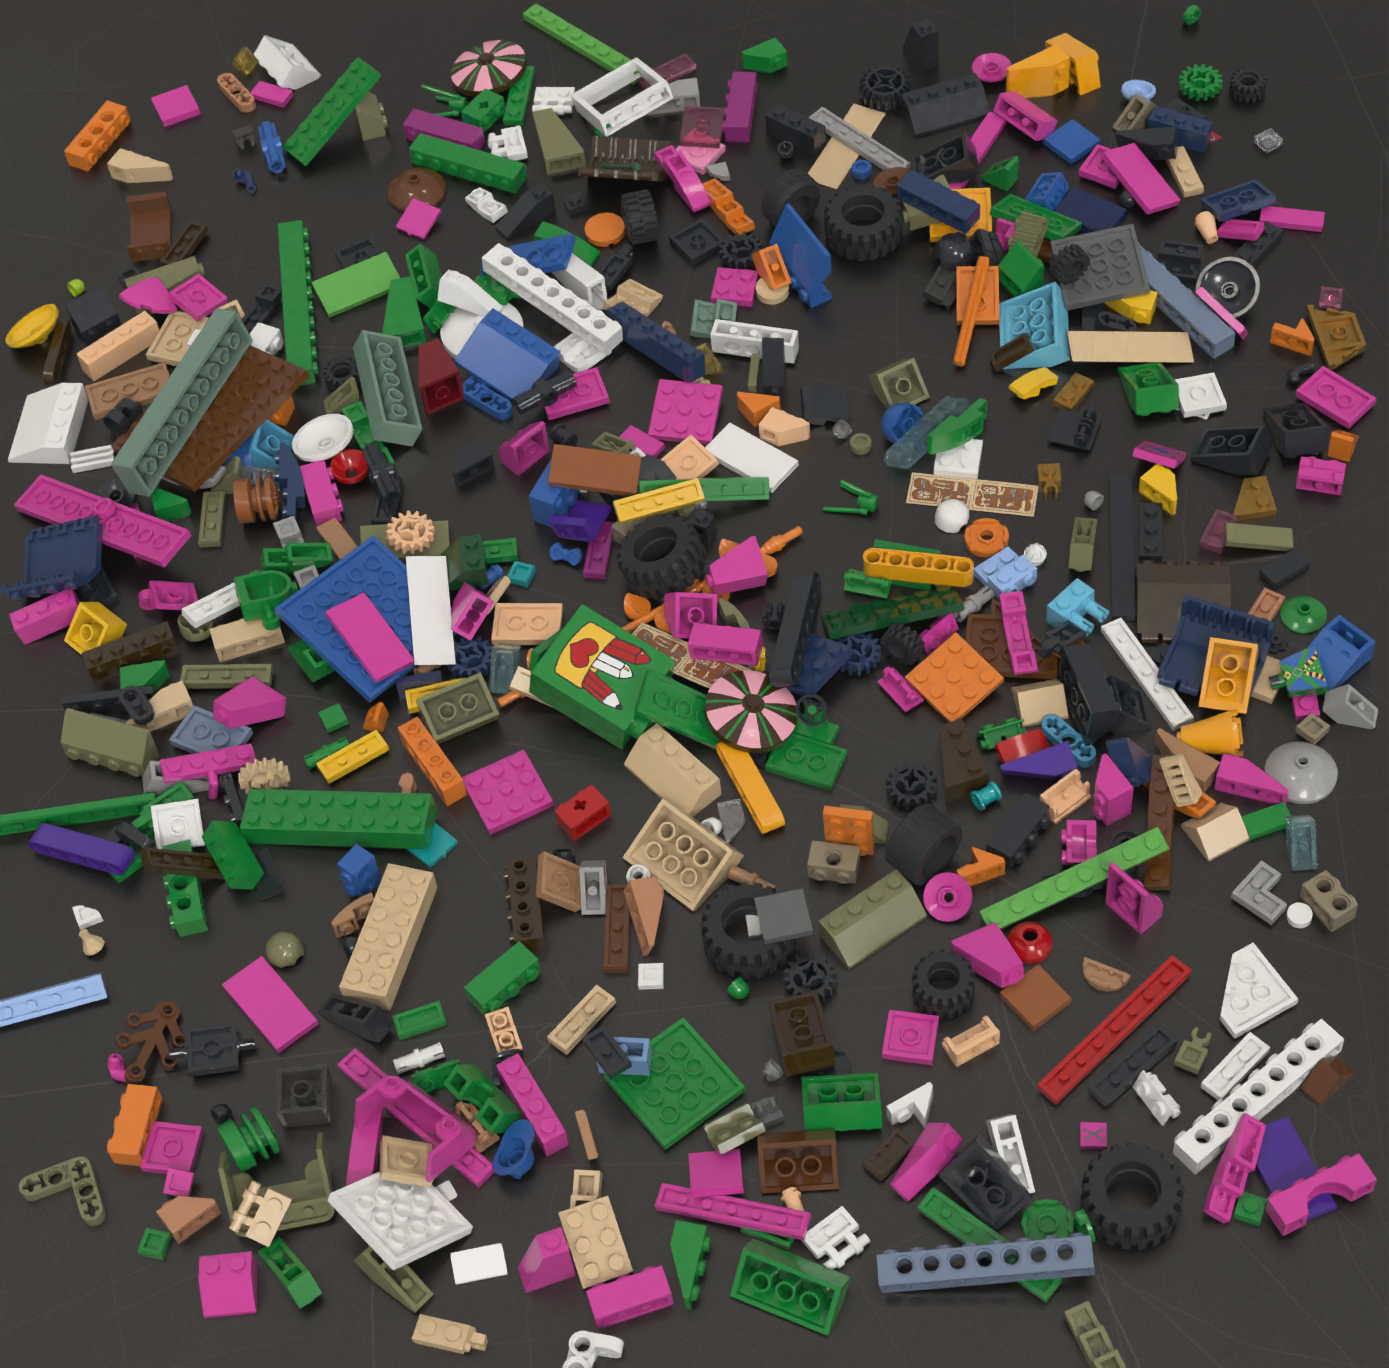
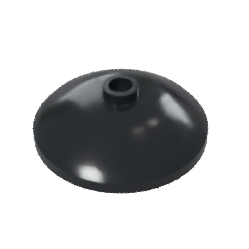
M1223 257L1211 262L1203 269L1196 284V290L1203 287L1234 318L1245 315L1253 308L1259 298L1261 288L1260 279L1254 267L1247 261L1237 257ZM1228 290H1234L1232 295H1227Z

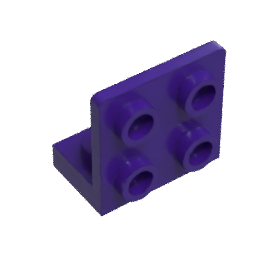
M575 501L567 516L550 515L547 522L558 538L594 542L612 508L608 504Z

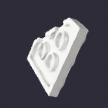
M1254 943L1233 953L1220 1021L1235 1039L1298 1003L1296 995Z

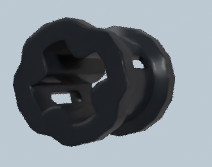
M561 423L555 425L549 434L552 441H557L565 446L574 447L578 439L576 434L567 431L566 427Z

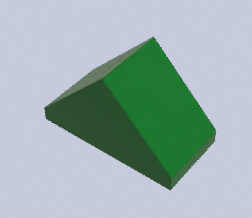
M1014 156L992 165L981 176V179L1007 192L1018 180L1019 158Z
M157 487L151 494L156 516L161 520L169 522L190 516L192 513L187 499Z

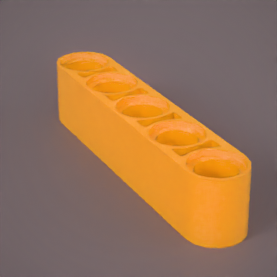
M870 548L863 554V569L868 577L880 579L886 577L889 580L967 587L974 580V563L967 557Z
M723 742L716 743L717 753L760 832L765 834L784 826L783 814L749 753L733 749Z

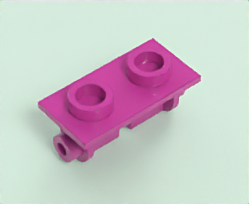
M953 613L939 616L929 626L930 630L926 629L918 635L922 637L921 641L925 643L924 650L926 655L929 656L959 629Z
M886 667L883 670L884 677L878 680L877 683L905 713L924 701L895 668Z

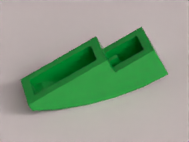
M543 221L534 234V240L538 241L572 233ZM573 234L576 241L572 253L592 267L600 252Z
M286 543L285 548H263L261 554L262 571L276 570L287 575L294 574L295 571L315 565L317 569L333 562L330 543Z

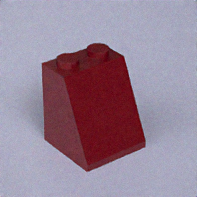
M438 338L419 346V388L426 415L464 399L459 369Z

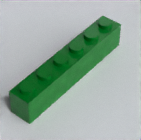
M422 133L417 136L409 147L413 164L516 194L527 178L524 163Z

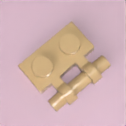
M252 1180L249 1188L245 1189L242 1194L243 1200L238 1210L234 1211L231 1217L233 1221L229 1228L239 1232L242 1224H246L250 1227L245 1236L269 1247L293 1198L270 1187L265 1196L258 1194L261 1184ZM253 1202L260 1205L255 1217L248 1215Z

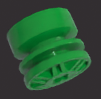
M255 1105L249 1107L253 1117L252 1120L249 1121L243 1111L239 1113L243 1125L238 1127L232 1119H229L216 1126L223 1143L241 1173L257 1165L254 1153L257 1151L265 1160L269 1158L264 1147L269 1146L274 1154L280 1152L277 1136L266 1116Z

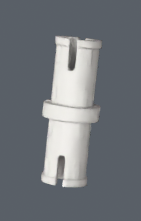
M438 1042L421 1050H418V1048L414 1049L413 1053L393 1059L398 1075L417 1067L421 1069L425 1067L424 1064L444 1058L445 1054L441 1043Z

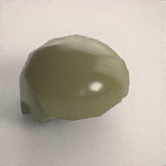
M182 614L179 615L177 620L180 633L187 641L198 642L205 640L211 636L210 629L214 628L212 620L197 628H194Z
M281 931L272 935L266 944L267 959L271 964L278 967L295 965L296 960L300 956H304L305 953L304 943L296 934L287 931Z

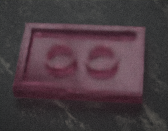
M685 106L680 146L720 149L724 109Z

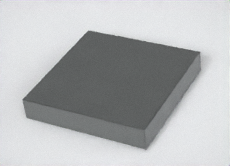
M803 888L754 898L764 944L813 935Z

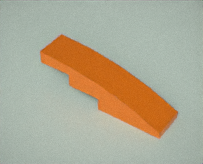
M716 178L702 183L711 201L710 207L734 234L738 232L739 235H742L743 232L755 229L754 221L745 215L743 206L734 200L733 192Z

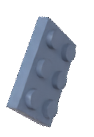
M193 706L169 741L172 746L195 754L245 745L253 732L247 726L229 729L213 718L212 712Z

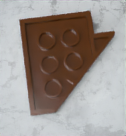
M992 599L991 615L968 614L966 642L1002 677L1057 679L1058 657L1054 654L1046 659L1039 656L1037 653L1042 646L1040 644L1041 640L1030 630L1029 634L1038 672L1014 675L1004 633L1001 607L996 599Z

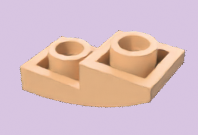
M509 1007L485 1014L497 1053L510 1049L523 1050Z

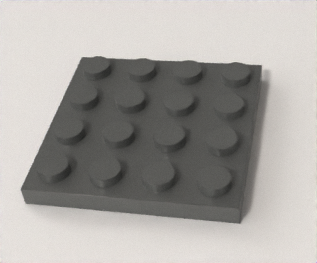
M1134 224L1050 241L1053 256L1058 255L1060 249L1063 251L1065 246L1069 247L1070 244H1074V246L1077 244L1091 260L1089 261L1091 263L1090 266H1087L1089 268L1088 271H1084L1085 275L1083 277L1079 276V280H1073L1072 284L1067 283V285L1060 283L1066 311L1150 293Z

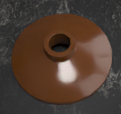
M905 167L886 169L876 176L873 185L876 188L882 187L886 192L889 191L893 195H897V185L910 170Z

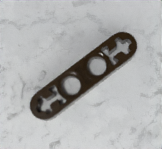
M69 320L57 321L43 370L45 385H57L72 335V325Z

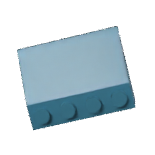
M1056 281L999 303L1000 347L1027 333L1034 348L1032 353L1003 369L1052 367L1070 360V345L1067 333L1069 331L1068 310L1066 311L1062 290Z

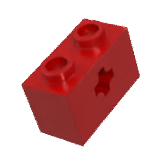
M593 785L580 790L576 796L567 802L561 803L554 810L557 824L573 841L611 816L609 802Z

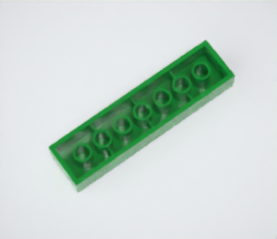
M249 789L240 830L248 844L353 847L357 844L360 847L430 849L437 807L432 794Z

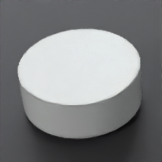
M1294 903L1288 908L1286 918L1291 926L1305 928L1311 923L1313 914L1308 905Z

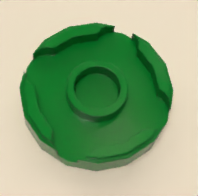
M1037 1200L1030 1204V1207L1022 1214L1021 1230L1024 1238H1031L1032 1241L1043 1240V1237L1050 1235L1068 1238L1069 1235L1073 1234L1074 1220L1072 1213L1057 1200Z

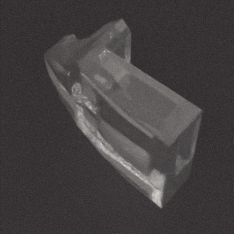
M740 799L717 803L722 830L727 843L734 838L745 823Z

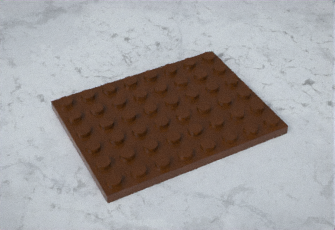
M250 345L163 477L195 492L309 377L308 372ZM146 411L137 421L131 424V428L125 434L119 436L111 445L115 453H119Z

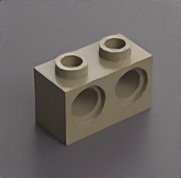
M1327 870L1302 884L1301 899L1331 932L1355 918L1358 907L1355 898L1351 894H1347L1341 887L1339 880L1331 876Z

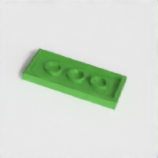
M384 252L311 283L325 312L330 318L388 294L390 281L400 279V276L387 252Z

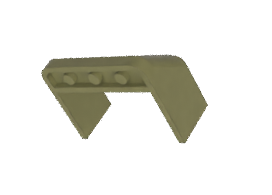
M323 1132L317 1135V1158L311 1159L305 1166L306 1179L263 1187L258 1191V1194L265 1196L270 1187L293 1198L277 1231L325 1222L331 1219L334 1214L335 1208L327 1201L330 1193L333 1192V1184ZM223 1151L221 1152L218 1171L230 1222L232 1223L233 1219L231 1217L234 1211L238 1210L243 1200L242 1194L245 1189L249 1188L254 1179L251 1175L243 1172L232 1174L227 1152ZM253 1202L248 1215L255 1217L260 1205ZM242 1224L239 1232L234 1231V1233L238 1236L246 1237L245 1235L250 1226Z

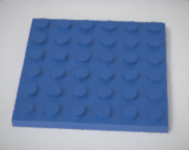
M374 535L278 605L274 612L369 703L417 666L413 664L375 684L325 616L327 610L365 593L414 659L407 566ZM453 631V637H455L458 633Z

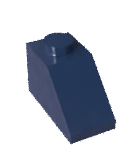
M1128 737L1106 742L1111 760L1133 787L1150 783L1152 756Z

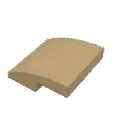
M629 279L617 287L616 295L604 302V309L607 310L623 301L647 317L660 303L663 295Z

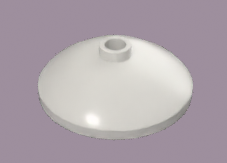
M341 414L319 416L299 429L293 438L292 449L295 455L304 461L317 462L330 459L339 454L349 444L354 432L353 425L349 418Z

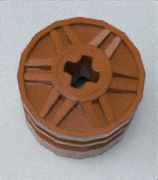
M272 475L265 476V485L263 478L257 476L255 487H253L249 477L234 479V504L240 524L255 523L257 512H259L263 522L268 520V513L271 520H278L280 499L278 488Z

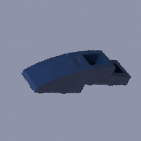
M280 443L279 451H275V463L279 464V469H275V482H279L280 491H283V500H287V505H283V518L294 516L297 522V509H306L303 477L290 449L285 443Z

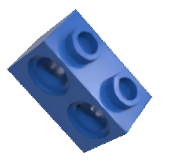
M357 844L337 863L340 871L339 876L344 883L343 888L352 897L357 896L360 898L372 892L382 880L374 855Z

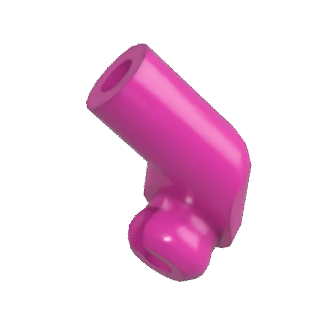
M113 1053L108 1057L107 1067L109 1073L114 1080L126 1082L124 1079L126 1069L122 1056Z

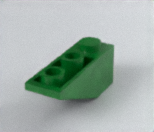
M676 1220L670 1247L685 1308L691 1310L693 1300H698L700 1285H697L699 1276L703 1277L706 1261L703 1258L705 1252L710 1251L712 1237L708 1236L707 1226Z

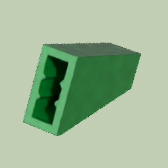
M411 276L390 281L382 333L401 337L403 348L427 342Z

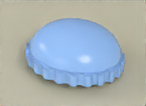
M1144 80L1127 81L1121 88V92L1128 101H1131L1135 93L1150 100L1156 93L1155 86Z

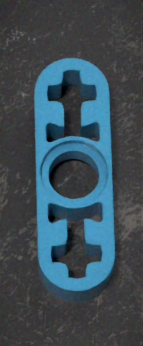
M1053 714L1043 718L1041 730L1044 736L1054 745L1063 743L1062 740L1066 737H1071L1075 740V743L1071 744L1070 748L1078 766L1087 768L1095 763L1096 749L1092 745L1085 746L1081 735L1063 719ZM1048 725H1050V726L1056 725V729H1055L1054 727L1048 728ZM1081 753H1082L1083 755L1090 754V755H1089V758H1088L1087 756L1081 757Z

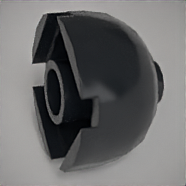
M961 232L943 235L936 243L932 252L934 260L936 258L941 260L940 265L955 271L957 266H971L975 255L972 242Z

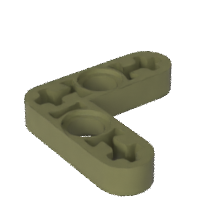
M75 1157L30 1174L19 1183V1191L27 1201H36L73 1187L79 1212L87 1225L96 1226L105 1219L106 1211L94 1169L86 1157ZM82 1165L84 1167L83 1173L86 1177L83 1179H81L79 1173L77 1172L78 1167ZM59 1173L63 1175L59 1183H50V1178L54 1174ZM41 1180H44L46 1187L42 1186L43 1183L41 1182ZM34 1184V1191L29 1192V1185ZM85 1186L93 1187L90 1195H80L81 1190ZM91 1203L93 1204L96 1210L95 1216L93 1217L90 1216L91 1211L88 1205Z

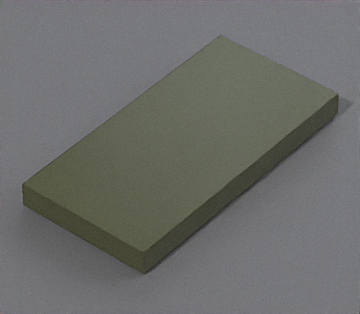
M448 520L432 521L435 529L434 542H430L429 548L423 546V552L417 549L414 554H411L410 550L403 554L401 548L395 551L394 545L390 546L389 539H387V524L360 526L361 544L374 535L402 562H406V556H441V553L450 546Z

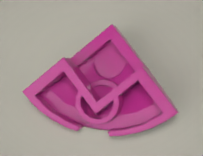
M157 277L140 281L119 295L121 300L137 309L142 307L151 310L152 313L161 314L177 312L175 303L168 298V290Z

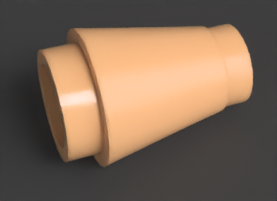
M1208 211L1198 214L1195 217V226L1208 244L1216 242L1218 234L1215 216Z

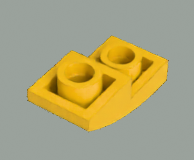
M1042 367L1021 376L1010 384L1009 389L1019 398L1028 399L1029 397L1038 396L1040 388L1057 385L1059 377L1046 367Z

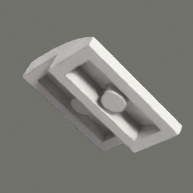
M574 333L554 346V348L561 351L560 361L576 373L588 370L607 356Z

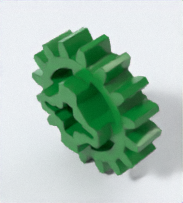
M1194 64V68L1188 66L1187 70H1182L1181 76H1179V90H1183V95L1189 94V99L1196 97L1197 101L1200 98L1207 100L1208 96L1214 98L1215 94H1219L1220 89H1222V74H1218V69L1212 70L1213 66L1206 68L1205 64H1202L1201 67Z

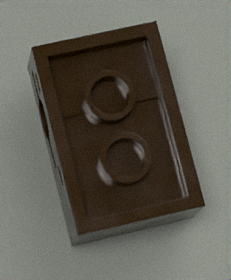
M817 991L768 1001L771 1024L786 1076L836 1066L833 1043Z

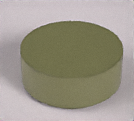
M858 433L850 439V449L855 454H866L872 448L871 438L867 434Z

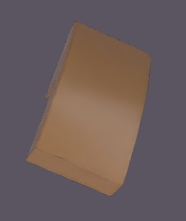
M371 892L353 901L333 919L331 923L337 938L350 935L359 929L357 921L367 918L374 900Z

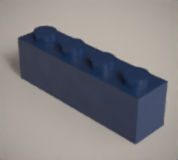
M911 170L897 185L898 200L965 234L980 219L979 203L961 195L955 190L943 186L939 182L927 178L921 173Z

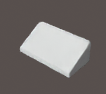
M501 1243L450 1254L456 1285L508 1275L505 1253Z

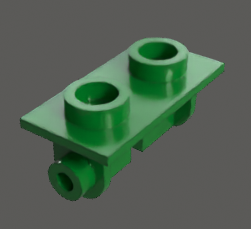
M437 301L423 317V320L431 332L435 334L439 328L443 327V323L450 316L448 313H453L457 307Z
M849 569L844 575V581L846 582L843 590L887 599L892 580L886 579V577H883V579L868 577L863 571Z
M1014 717L1004 720L1003 725L997 727L994 724L981 727V731L976 735V738L982 737L983 739L979 741L981 749L990 750L995 748L997 743L1002 742L1001 737L1003 736L1007 740L1027 733L1025 728L1020 727L1024 719L1017 720Z
M452 1058L450 1061L438 1064L437 1068L433 1069L430 1067L421 1071L417 1070L415 1071L416 1074L411 1075L413 1083L427 1093L445 1088L444 1082L456 1064H461L460 1060Z

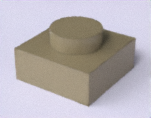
M1311 712L1296 726L1295 732L1315 745L1329 732L1330 725Z

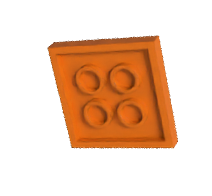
M956 632L905 676V680L948 722L966 716L1004 682V678Z

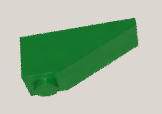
M280 1237L273 1240L269 1247L265 1246L258 1251L260 1257L300 1309L322 1294L309 1270Z

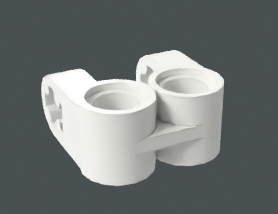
M578 1331L569 1340V1352L563 1368H593L598 1356L620 1358L624 1342L617 1337ZM582 1345L590 1346L585 1352L577 1351Z

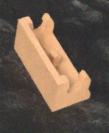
M1077 769L1040 795V801L1050 806V817L1054 824L1059 823L1091 799L1090 784L1088 781L1084 784L1081 782V774Z
M986 1015L982 1017V1021L978 1025L952 1039L949 1037L944 1038L942 1047L955 1066L958 1067L998 1045L1000 1042V1031Z

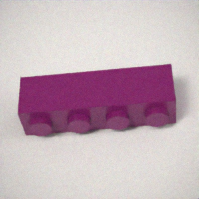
M733 72L732 80H728V92L730 93L726 94V105L728 107H724V119L726 120L722 121V133H725V138L728 142H749L757 93L756 72Z
M414 108L403 123L406 139L415 141L417 136L422 133L477 150H481L485 144L483 128Z

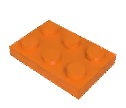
M976 266L956 267L957 325H962ZM988 266L974 325H999V266Z
M824 806L825 842L860 846V856L874 855L875 840L872 811Z

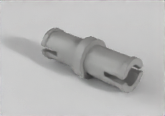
M984 586L976 594L966 597L963 603L964 611L953 613L955 619L960 616L957 621L962 622L968 617V614L977 613L982 605L994 598L992 589L986 592L989 587Z

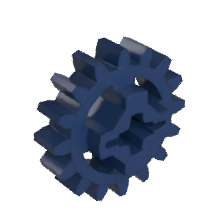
M863 632L843 638H836V642L851 646L854 652L840 667L841 672L847 669L849 675L857 672L858 676H861V671L870 673V667L877 668V662L881 661V646L879 645L878 638L873 639L872 633H869L867 636Z
M479 636L476 640L472 638L470 641L461 637L460 643L454 641L456 664L447 665L448 670L452 671L454 677L459 675L460 678H465L480 672L481 674L488 675V668L494 669L493 662L496 661L493 645L490 646L488 640L482 642V638Z

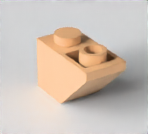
M772 407L759 423L760 439L776 446L808 440L810 437L809 422L802 418H797L783 410Z

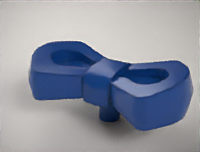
M557 542L550 549L552 560L562 559L568 561L573 566H576L582 560L580 548L564 549Z

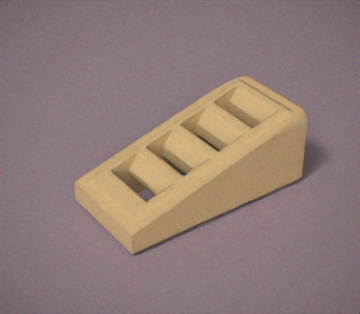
M1178 754L1161 758L1160 764L1176 806L1181 807L1197 803L1203 792L1183 755ZM1179 765V768L1172 769L1171 766Z

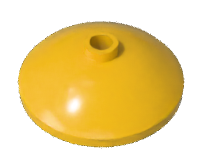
M47 304L41 306L19 320L6 336L5 341L7 345L11 348H24L46 341L48 335L54 329L59 316V309L56 305Z

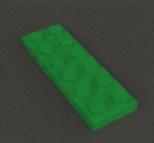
M357 57L345 73L339 77L330 91L325 94L320 103L313 108L310 115L300 124L295 133L288 138L283 148L303 165L307 166L382 75Z

